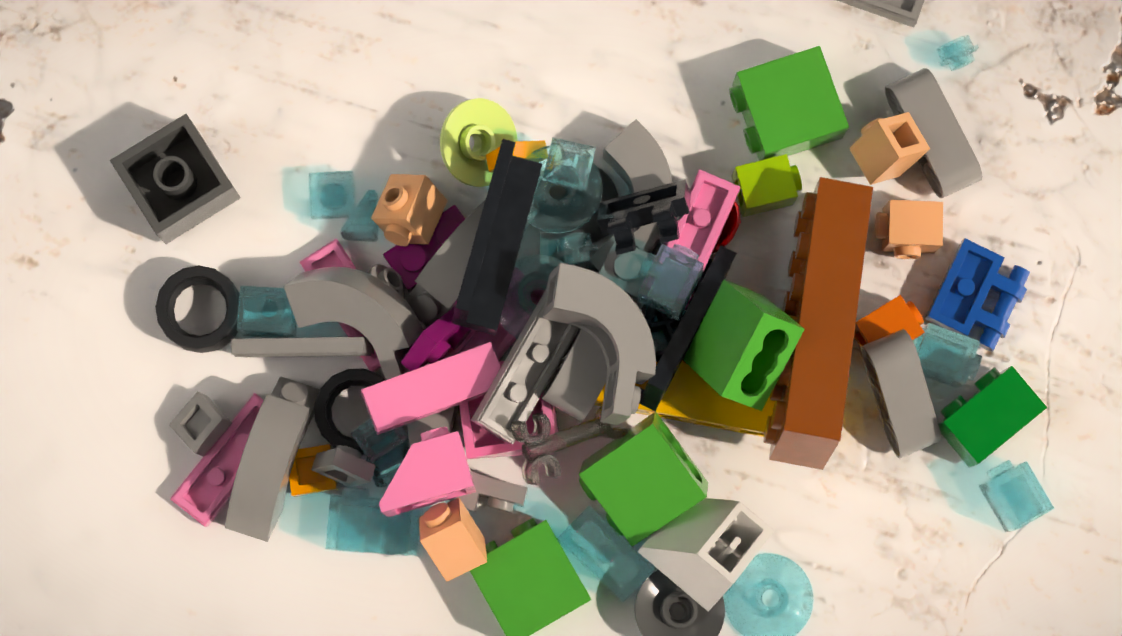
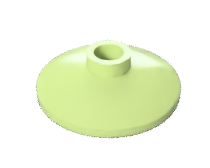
M475 98L458 104L446 117L440 134L441 155L449 172L466 185L475 187L489 186L493 172L488 170L486 154L500 147L502 139L518 142L515 125L507 111L494 101ZM470 136H472L474 139V147L472 150L469 145Z

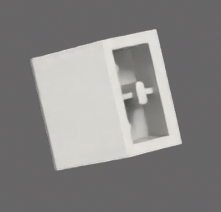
M705 498L654 532L639 549L638 553L709 612L735 583L775 530L740 501Z

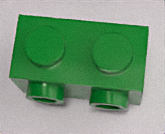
M1013 366L1001 372L996 367H993L974 383L979 390L970 398L965 400L962 395H959L940 410V413L945 417L938 423L940 432L969 468L980 464L1047 408Z

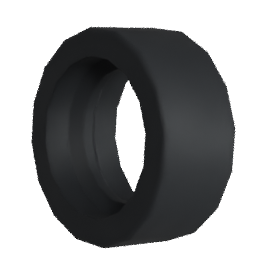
M200 265L182 268L168 277L159 290L155 305L158 324L166 337L183 349L197 353L217 351L230 343L231 339H234L241 329L245 313L242 296L234 283L217 269ZM206 284L219 290L224 297L227 309L225 319L219 328L210 334L200 336L189 334L181 329L175 319L174 308L176 299L188 287Z
M364 368L346 369L331 376L320 388L314 403L315 422L321 435L334 448L339 445L347 446L358 450L362 455H369L384 448L395 436L398 428L379 435L375 431L364 438H351L343 435L336 428L332 420L333 403L343 390L352 386L369 387L386 381L380 374Z

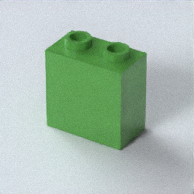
M820 46L739 71L735 75L733 87L729 88L733 108L736 113L742 112L747 128L743 129L748 150L751 154L756 153L759 161L785 154L790 156L842 139L849 129L845 113Z
M723 280L683 361L720 396L762 411L805 329L764 295Z
M656 411L585 459L578 474L581 477L579 479L580 485L586 495L592 501L598 500L607 512L606 519L612 530L619 537L624 535L632 547L705 499L709 484Z
M531 518L510 531L514 538L499 547L495 540L486 544L487 563L470 570L506 636H530L592 600L547 520L537 524L535 519Z

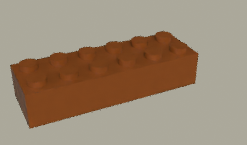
M819 177L814 192L805 193L802 211L797 213L793 237H797L798 242L796 251L793 250L788 266V277L793 279L790 291H786L782 311L805 330L770 394V400L775 401L772 416L767 418L763 440L764 443L771 444L769 460L823 470L841 440L873 187Z

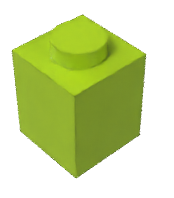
M787 154L736 166L731 176L733 184L740 186L737 199L742 218L791 206L798 198L797 192L802 191V181L798 167L796 165L790 166Z

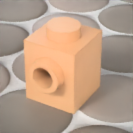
M909 112L871 121L860 130L862 136L849 148L870 185L902 176L930 150Z
M391 174L371 219L384 232L385 238L393 244L399 246L429 244L448 200L426 175Z
M889 200L883 207L882 212H877L875 219L876 239H882V251L894 252V258L918 259L921 258V253H935L943 246V202Z
M459 497L448 503H438L430 507L424 515L419 517L420 542L446 582L487 563L485 537Z

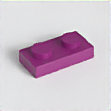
M455 204L442 213L429 244L395 245L383 254L390 267L401 276L403 285L408 292L414 289L417 284L415 280L431 258L465 220V217Z
M455 306L420 334L401 361L407 369L413 371L424 367L428 363L432 364L442 360L451 348L453 350L457 349L471 332L470 328L451 323Z

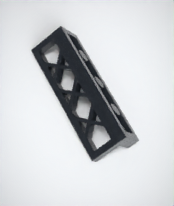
M502 139L451 322L455 325L491 335H496L543 165L513 156L516 142Z
M721 245L714 259H709L704 270L706 274L703 280L698 283L694 292L695 295L683 316L668 319L662 306L663 300L656 297L652 300L644 317L651 333L663 331L668 345L665 350L655 352L656 362H658L655 375L649 379L645 390L640 388L639 404L653 411H656L714 297L723 280L727 277L737 254L736 252ZM655 315H656L657 318H658V321L652 323V321H653V319H654V317H655Z

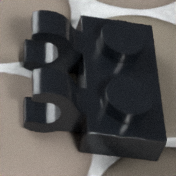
M684 179L600 202L597 221L602 236L614 235L617 255L635 251L634 232L641 226L657 222L661 244L680 238L677 221L685 214L690 213L691 194L687 181Z

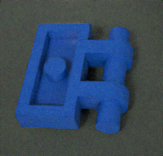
M964 238L954 255L925 319L963 338L969 335L973 324L980 326L984 331L977 345L993 352L999 339L1005 338L1010 328V324L1007 321L1016 302L1021 303L1027 289L1024 285L1030 271L1021 266L1014 265L1007 278L998 273L1005 257ZM990 289L1000 295L992 313L981 309Z

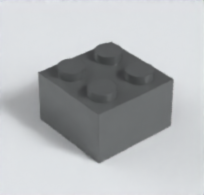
M187 113L109 160L151 228L165 244L173 241L241 198Z

